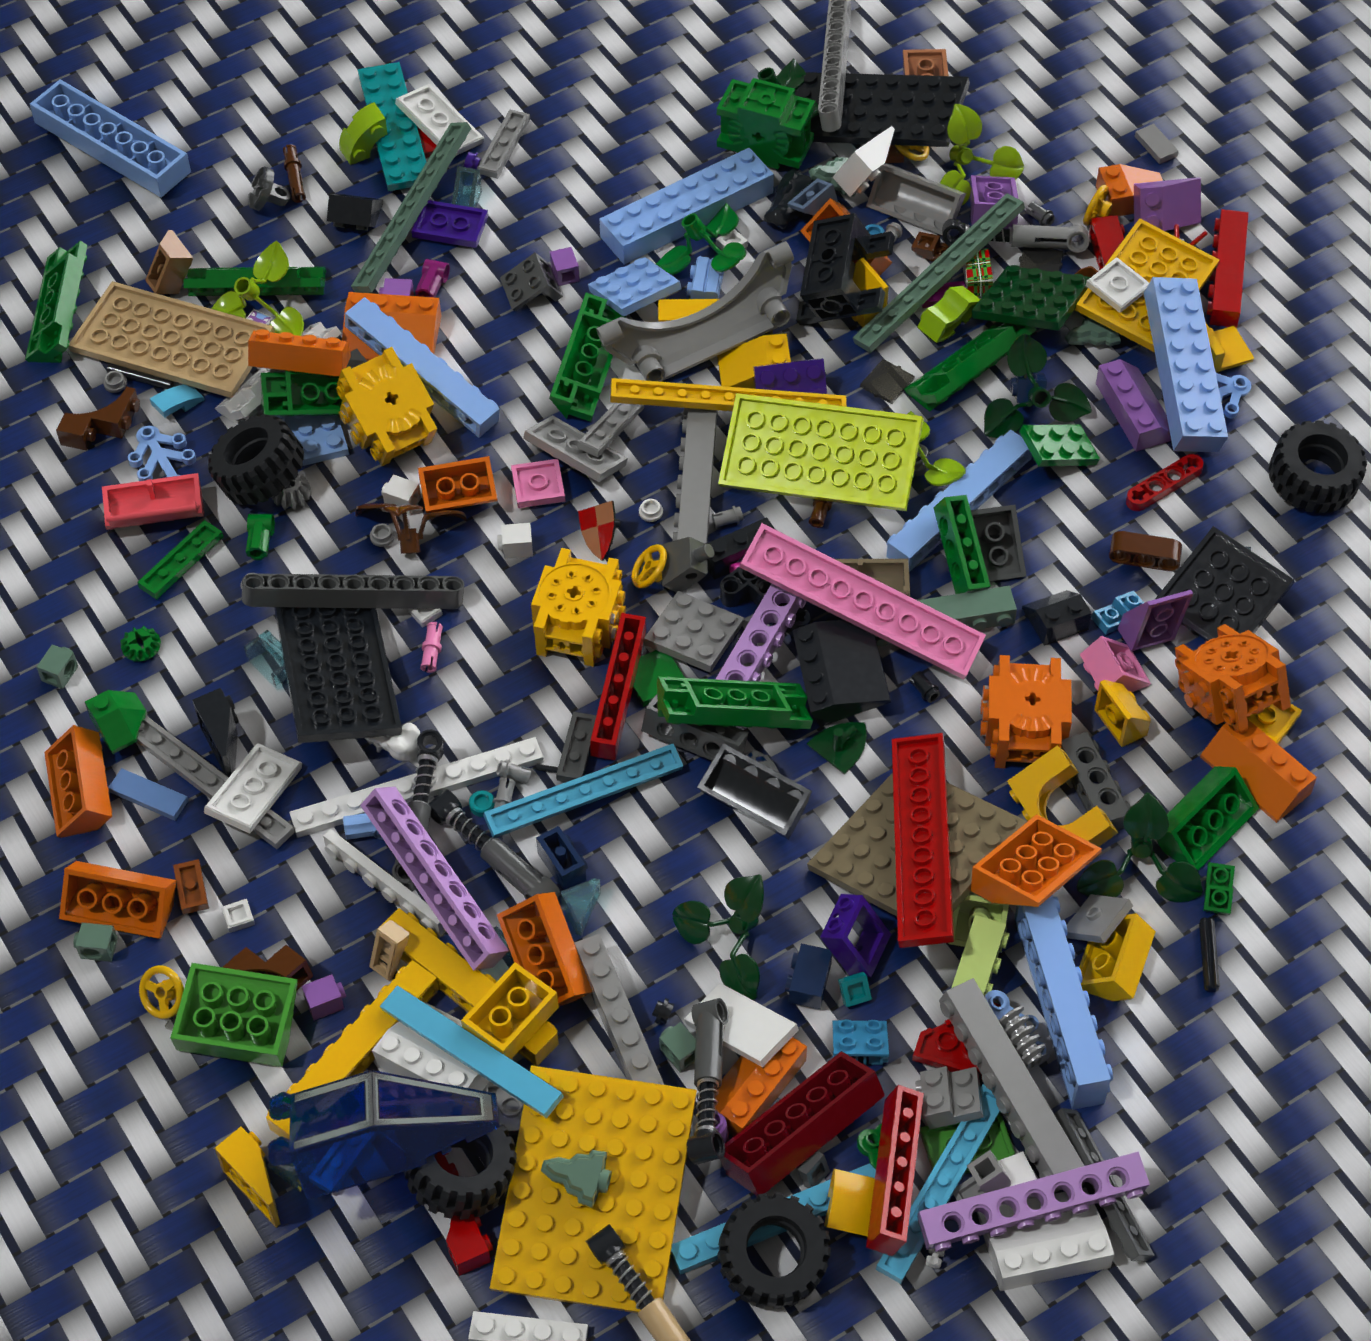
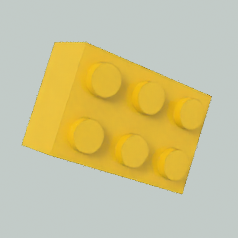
M514 962L461 1020L462 1028L512 1059L559 1008L557 992Z

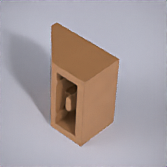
M168 230L160 242L145 279L156 294H179L183 285V279H185L192 264V255L173 230Z

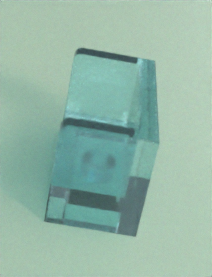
M266 630L246 644L244 650L247 660L278 691L288 684L281 643L269 630Z

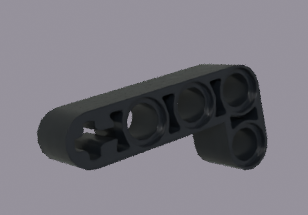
M738 567L721 580V603L731 608L740 605L749 598L759 606L765 596L764 593L768 591L772 583ZM781 603L778 606H786L787 603ZM799 607L793 626L791 628L788 627L786 630L791 637L794 638L792 630L810 624L811 617L807 609Z

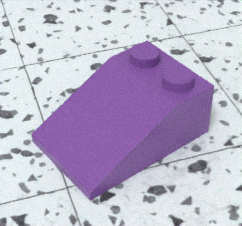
M971 175V225L976 223L1005 194L1008 193L1018 199L1015 178ZM1018 215L1004 228L1008 229L1013 224H1017Z
M1201 178L1135 183L1134 225L1140 218L1163 231L1174 229L1175 224H1178L1179 227L1201 223Z
M1188 590L1151 600L1124 613L1118 626V631L1131 652L1175 640L1193 592Z

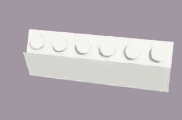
M318 322L305 329L301 336L314 335L317 338L327 339L330 337L337 338L341 332L337 326L326 329L321 322ZM260 368L241 385L232 398L227 397L215 409L237 425L241 420H248L249 417L255 416L262 410L261 373L285 372V370Z

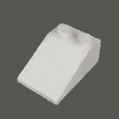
M892 126L857 149L832 177L849 197L857 192L859 194L863 193L870 186L868 181L872 182L880 175L879 169L886 161L895 130Z

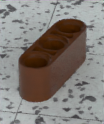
M1118 531L1112 535L1109 558L1111 561L1119 564L1175 571L1180 567L1182 544L1176 539Z

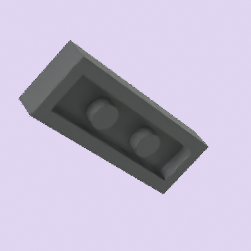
M573 712L556 774L557 781L568 782L584 776L591 751L590 740L596 715Z

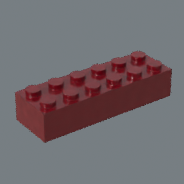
M839 1052L725 1143V1155L720 1161L726 1174L756 1196L768 1192L779 1181L789 1175L795 1168L885 1096L876 1072L846 1053Z

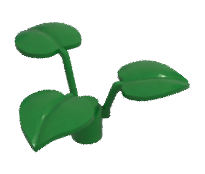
M725 203L707 226L701 222L697 214L687 215L681 222L686 231L684 237L686 238L687 247L682 245L672 248L656 265L670 275L681 272L691 262L689 256L692 252L690 238L695 241L704 238L718 253L712 259V268L717 272H724L733 268L740 260L745 258L746 249L738 242H731L721 251L710 238H717L718 235L725 236L734 230L739 222L738 215L727 203Z

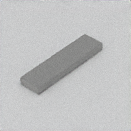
M509 109L477 167V174L496 179L499 178L530 121V114Z
M614 403L578 441L577 448L598 458L644 409V405Z

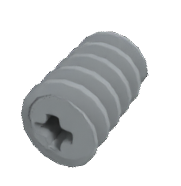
M1019 1006L1006 1013L999 1022L1026 1068L1029 1069L1048 1060L1051 1054H1041L1046 1045H1036V1042L1041 1037L1039 1034L1030 1035L1035 1026H1025V1023L1030 1018L1028 1015L1019 1016L1024 1010L1023 1006Z

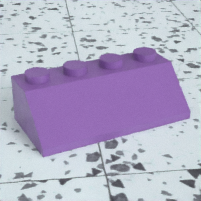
M1121 359L1099 365L1096 385L1135 451L1171 441L1167 415L1139 368Z

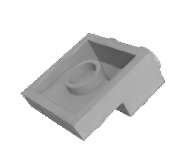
M947 1066L920 1072L921 1080L916 1081L915 1084L916 1090L924 1093L921 1120L925 1119L929 1129L984 1117L980 1073L977 1067L949 1072Z

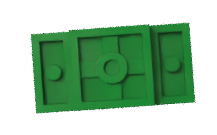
M753 78L751 83L732 79L717 107V115L721 116V133L717 139V147L737 153L750 148L767 167L779 169L780 165L783 164L799 169L814 140V133L811 132V115L815 109V101L795 96L794 88L756 78Z

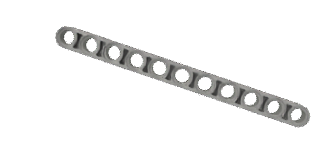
M829 0L818 105L821 127L826 132L838 130L842 123L852 9L850 0Z

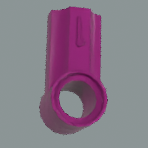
M426 259L422 268V277L415 290L416 296L435 298L441 284L446 283L448 280L450 264Z

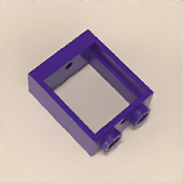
M840 894L820 938L849 976L864 972L867 977L871 978L891 933L863 895ZM857 920L863 931L854 947L848 939V935Z

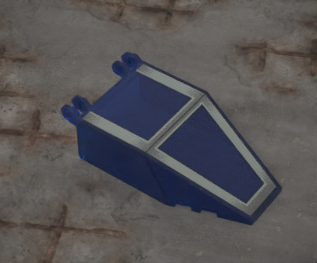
M369 1070L293 1094L281 1092L270 1099L269 1116L276 1121L290 1118V1138L278 1137L276 1140L273 1139L268 1145L267 1158L269 1163L275 1166L293 1163L305 1196L308 1199H315L420 1167L427 1163V1157L439 1151L444 1155L452 1151L451 1145L463 1139L469 1143L499 1128L500 1119L497 1096L491 1092L375 1070Z

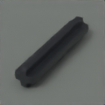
M1204 917L1200 919L1199 923L1204 989L1207 992H1217L1220 982L1215 922L1211 917Z

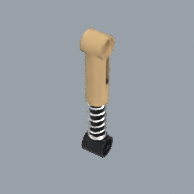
M610 1224L585 1241L600 1264H606L607 1267L612 1268V1275L619 1278L618 1283L624 1285L625 1292H629L631 1295L630 1300L636 1302V1308L641 1310L637 1316L656 1341H691L662 1298L654 1299L651 1294L652 1290H648L645 1286L646 1282H642L639 1278L640 1273L637 1274L633 1269L634 1265H630L627 1261L628 1257L624 1253L625 1245Z

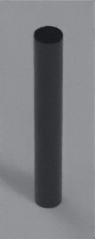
M109 364L107 367V373L119 371L131 380L164 389L174 387V382L112 364Z

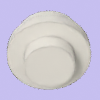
M647 499L640 505L639 515L645 521L654 522L662 517L663 508L657 500Z

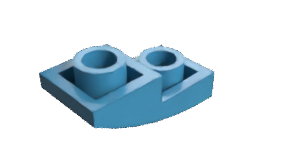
M1134 591L1115 597L1111 605L1093 611L1091 619L1106 635L1118 629L1124 613L1144 602Z

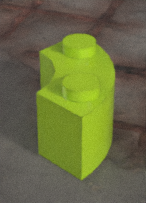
M375 102L352 116L353 121L348 128L342 130L339 149L350 165L370 158L371 149L380 138L387 135L386 119Z
M964 286L950 287L938 303L927 308L922 313L921 321L917 328L936 343L942 342L955 334L954 329L961 322L966 324L971 319L972 309L980 299Z

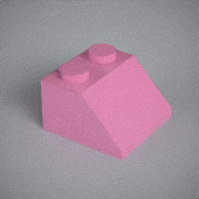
M1100 636L1080 653L1084 661L1083 666L1092 675L1097 691L1100 681L1103 680L1121 683L1128 692H1134L1151 685L1133 651L1131 652L1127 644Z

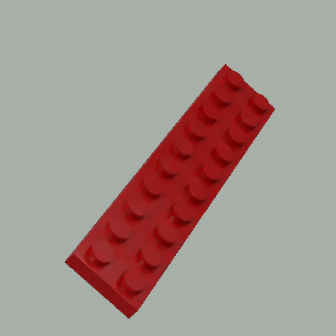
M943 733L892 739L899 947L954 942L944 736Z

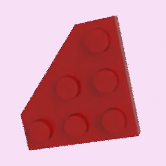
M994 1003L995 1006H1001L1000 1004ZM950 1019L945 1020L944 1024L933 1029L928 1028L920 1032L913 1054V1061L936 1068L947 1066L950 1072L977 1067L970 1061L968 1050L964 1043L956 1037L954 1026ZM979 1071V1073H980V1081H983V1080H982V1074H981V1072Z

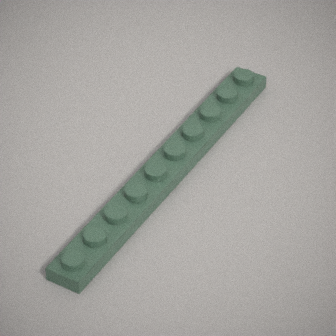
M468 122L450 123L351 285L355 292L372 293L377 287L379 280L386 272L393 257L397 254L402 242L406 239L422 209L426 206L442 176L446 173L462 143L466 140L468 133L472 129Z
M1008 193L1005 194L883 308L882 312H879L853 337L854 343L870 353L875 350L1025 209L1024 202Z

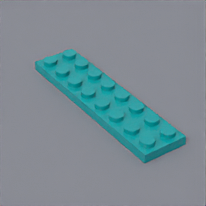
M400 62L357 69L366 106L375 102L386 119L387 135L380 138L376 142L387 189L388 191L410 188L425 166L426 158L417 125L395 104L396 98L408 93Z

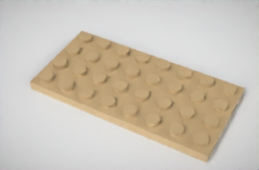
M112 281L70 341L68 347L70 352L232 398L253 368L248 366V340L253 330L265 329L272 333H275L273 326Z

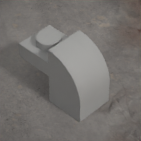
M989 1150L967 1165L972 1177L957 1186L953 1195L959 1201L1010 1187L1011 1181L996 1156Z

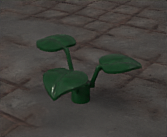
M793 58L777 76L773 68H764L758 73V79L796 90L805 82L804 76L806 72ZM816 101L815 109L811 115V120L819 114L818 104Z
M1027 334L1020 335L1013 342L1008 353L1007 363L1010 371L1015 376L1020 377L1027 374L1033 385L1028 392L1029 401L1013 406L1012 402L1006 398L993 400L987 406L984 414V434L987 437L998 438L1001 435L1004 436L1009 430L1016 432L1024 421L1023 414L1017 410L1021 407L1035 405L1036 407L1043 408L1049 404L1050 414L1059 422H1071L1092 412L1086 395L1076 385L1071 383L1058 384L1054 389V396L1038 385L1032 373L1040 372L1047 362V353L1038 341Z
M1149 792L1145 793L1137 803L1131 806L1124 816L1123 824L1125 830L1131 836V848L1127 850V856L1120 869L1116 870L1115 864L1110 860H1100L1091 864L1081 874L1077 883V890L1088 897L1091 894L1118 897L1124 888V881L1119 875L1124 873L1131 857L1134 855L1140 859L1152 858L1159 873L1163 875L1156 881V889L1163 898L1173 902H1187L1194 900L1203 893L1199 872L1192 864L1185 861L1173 862L1167 867L1166 871L1160 865L1153 851L1152 839L1158 840L1164 837L1168 831L1169 820L1161 803Z
M760 874L738 877L726 885L724 891L725 902L731 910L735 911L727 919L710 922L709 908L699 901L684 902L678 905L672 913L678 932L687 942L692 944H701L706 941L710 936L709 927L729 924L732 932L741 934V937L730 953L731 959L721 962L719 972L725 986L751 1000L758 998L759 968L755 960L746 954L736 956V953L745 938L749 937L748 931L758 925V917L761 914L764 901L763 880Z

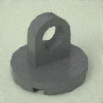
M264 166L256 173L251 186L254 189L253 193L250 192L248 195L249 208L259 211L267 201L279 206L287 205L291 194L283 186L273 183V169Z

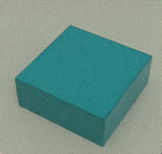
M864 972L838 979L843 1004L846 1007L872 1000L867 975Z

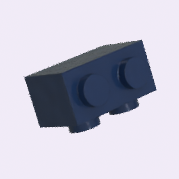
M1041 372L1032 373L1038 385L1047 389L1045 374ZM1027 374L1011 378L1010 392H1012V396H1015L1016 402L1023 403L1029 401L1028 392L1033 385Z
M559 826L536 837L538 855L563 892L586 881L587 863L582 855H578L571 838L568 835L566 836Z
M801 943L799 953L794 952L791 962V968L794 969L793 976L787 977L785 992H789V1003L821 1009L832 964V953L829 949Z

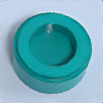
M484 790L473 793L469 799L471 812L475 816L484 817V812L494 809V796Z

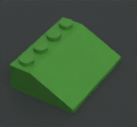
M191 963L170 1039L178 1051L282 1067L289 1043L298 980Z

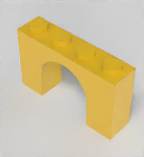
M1057 745L1009 779L1007 782L1012 788L1009 793L1017 804L1021 803L1024 807V810L1021 812L1027 821L1036 814L1048 820L1046 805L1050 795L1055 789L1079 772L1066 752ZM1095 806L1070 824L1058 825L1098 847L1118 834L1106 813L1098 806Z

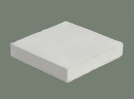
M1116 257L1088 279L1085 286L1121 313L1144 294L1149 282Z

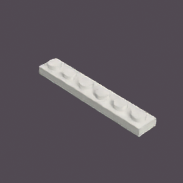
M329 829L323 835L326 846L325 851L332 858H339L351 873L357 872L369 887H376L380 890L387 901L390 903L395 902L405 913H412L424 928H431L439 937L446 932L425 901L332 829Z

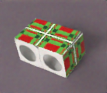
M988 248L981 249L963 266L965 286L977 297H982L993 286V281H990L993 279Z

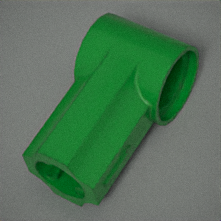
M248 514L246 555L253 558V560H262L268 556L270 536L274 535L275 530L274 514Z

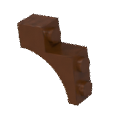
M126 387L124 392L114 402L97 411L81 414L65 413L56 429L60 445L87 451L90 443L94 442L96 433L122 439L126 430H129L134 413H137L140 408V399L137 397L136 389Z
M287 945L282 947L266 962L245 947L223 966V968L297 979V990L313 977L306 959Z

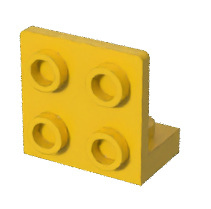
M1206 323L1216 372L1253 362L1254 356L1235 326L1213 331Z

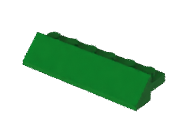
M79 241L68 251L59 247L47 257L25 358L28 362L61 363L63 352L69 346V333L73 328L72 318L77 309L75 305L76 299L80 294L79 285L84 275L82 271L83 265L87 260L86 251L88 245L82 241Z
M254 267L189 268L187 278L183 279L184 288H188V296H222L230 291L235 292L234 285L239 278H257L253 274ZM289 267L286 275L281 280L270 282L267 279L265 284H257L260 289L259 296L324 295L326 267Z
M587 292L585 293L549 399L566 419L568 415H572L591 422L613 355L603 347L596 328L623 316L611 307L606 306L607 299Z
M996 322L904 390L930 412L1008 355L1011 345L1020 335L1027 334L1030 336L1036 331V328Z
M287 370L281 373H261V404L263 414L273 416L339 415L342 399L336 390L339 376Z
M658 677L657 679L658 717H665L667 723L675 725L682 723L699 726L720 725L723 727L743 726L747 728L767 727L770 729L790 728L798 730L810 729L813 722L805 707L807 696L798 683Z

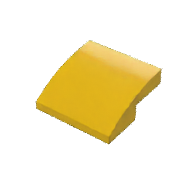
M833 1169L827 1196L830 1197L824 1226L868 1237L875 1178Z

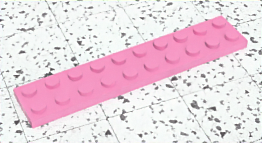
M763 523L759 527L739 566L962 679H965L986 636Z

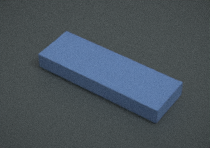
M121 768L108 787L109 793L174 821L189 801L186 795Z

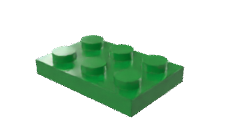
M1081 424L1023 425L1019 430L1038 467L1097 465L1100 460Z

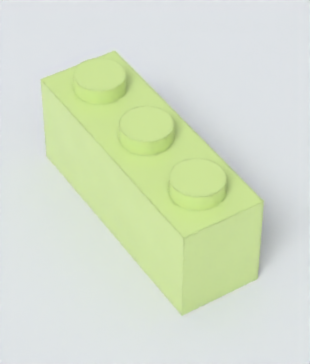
M975 914L952 988L974 978L984 996L993 990L994 984H991L990 980L993 973L998 974L1002 962L998 955L1001 948L1006 949L1010 933L1006 932V924Z

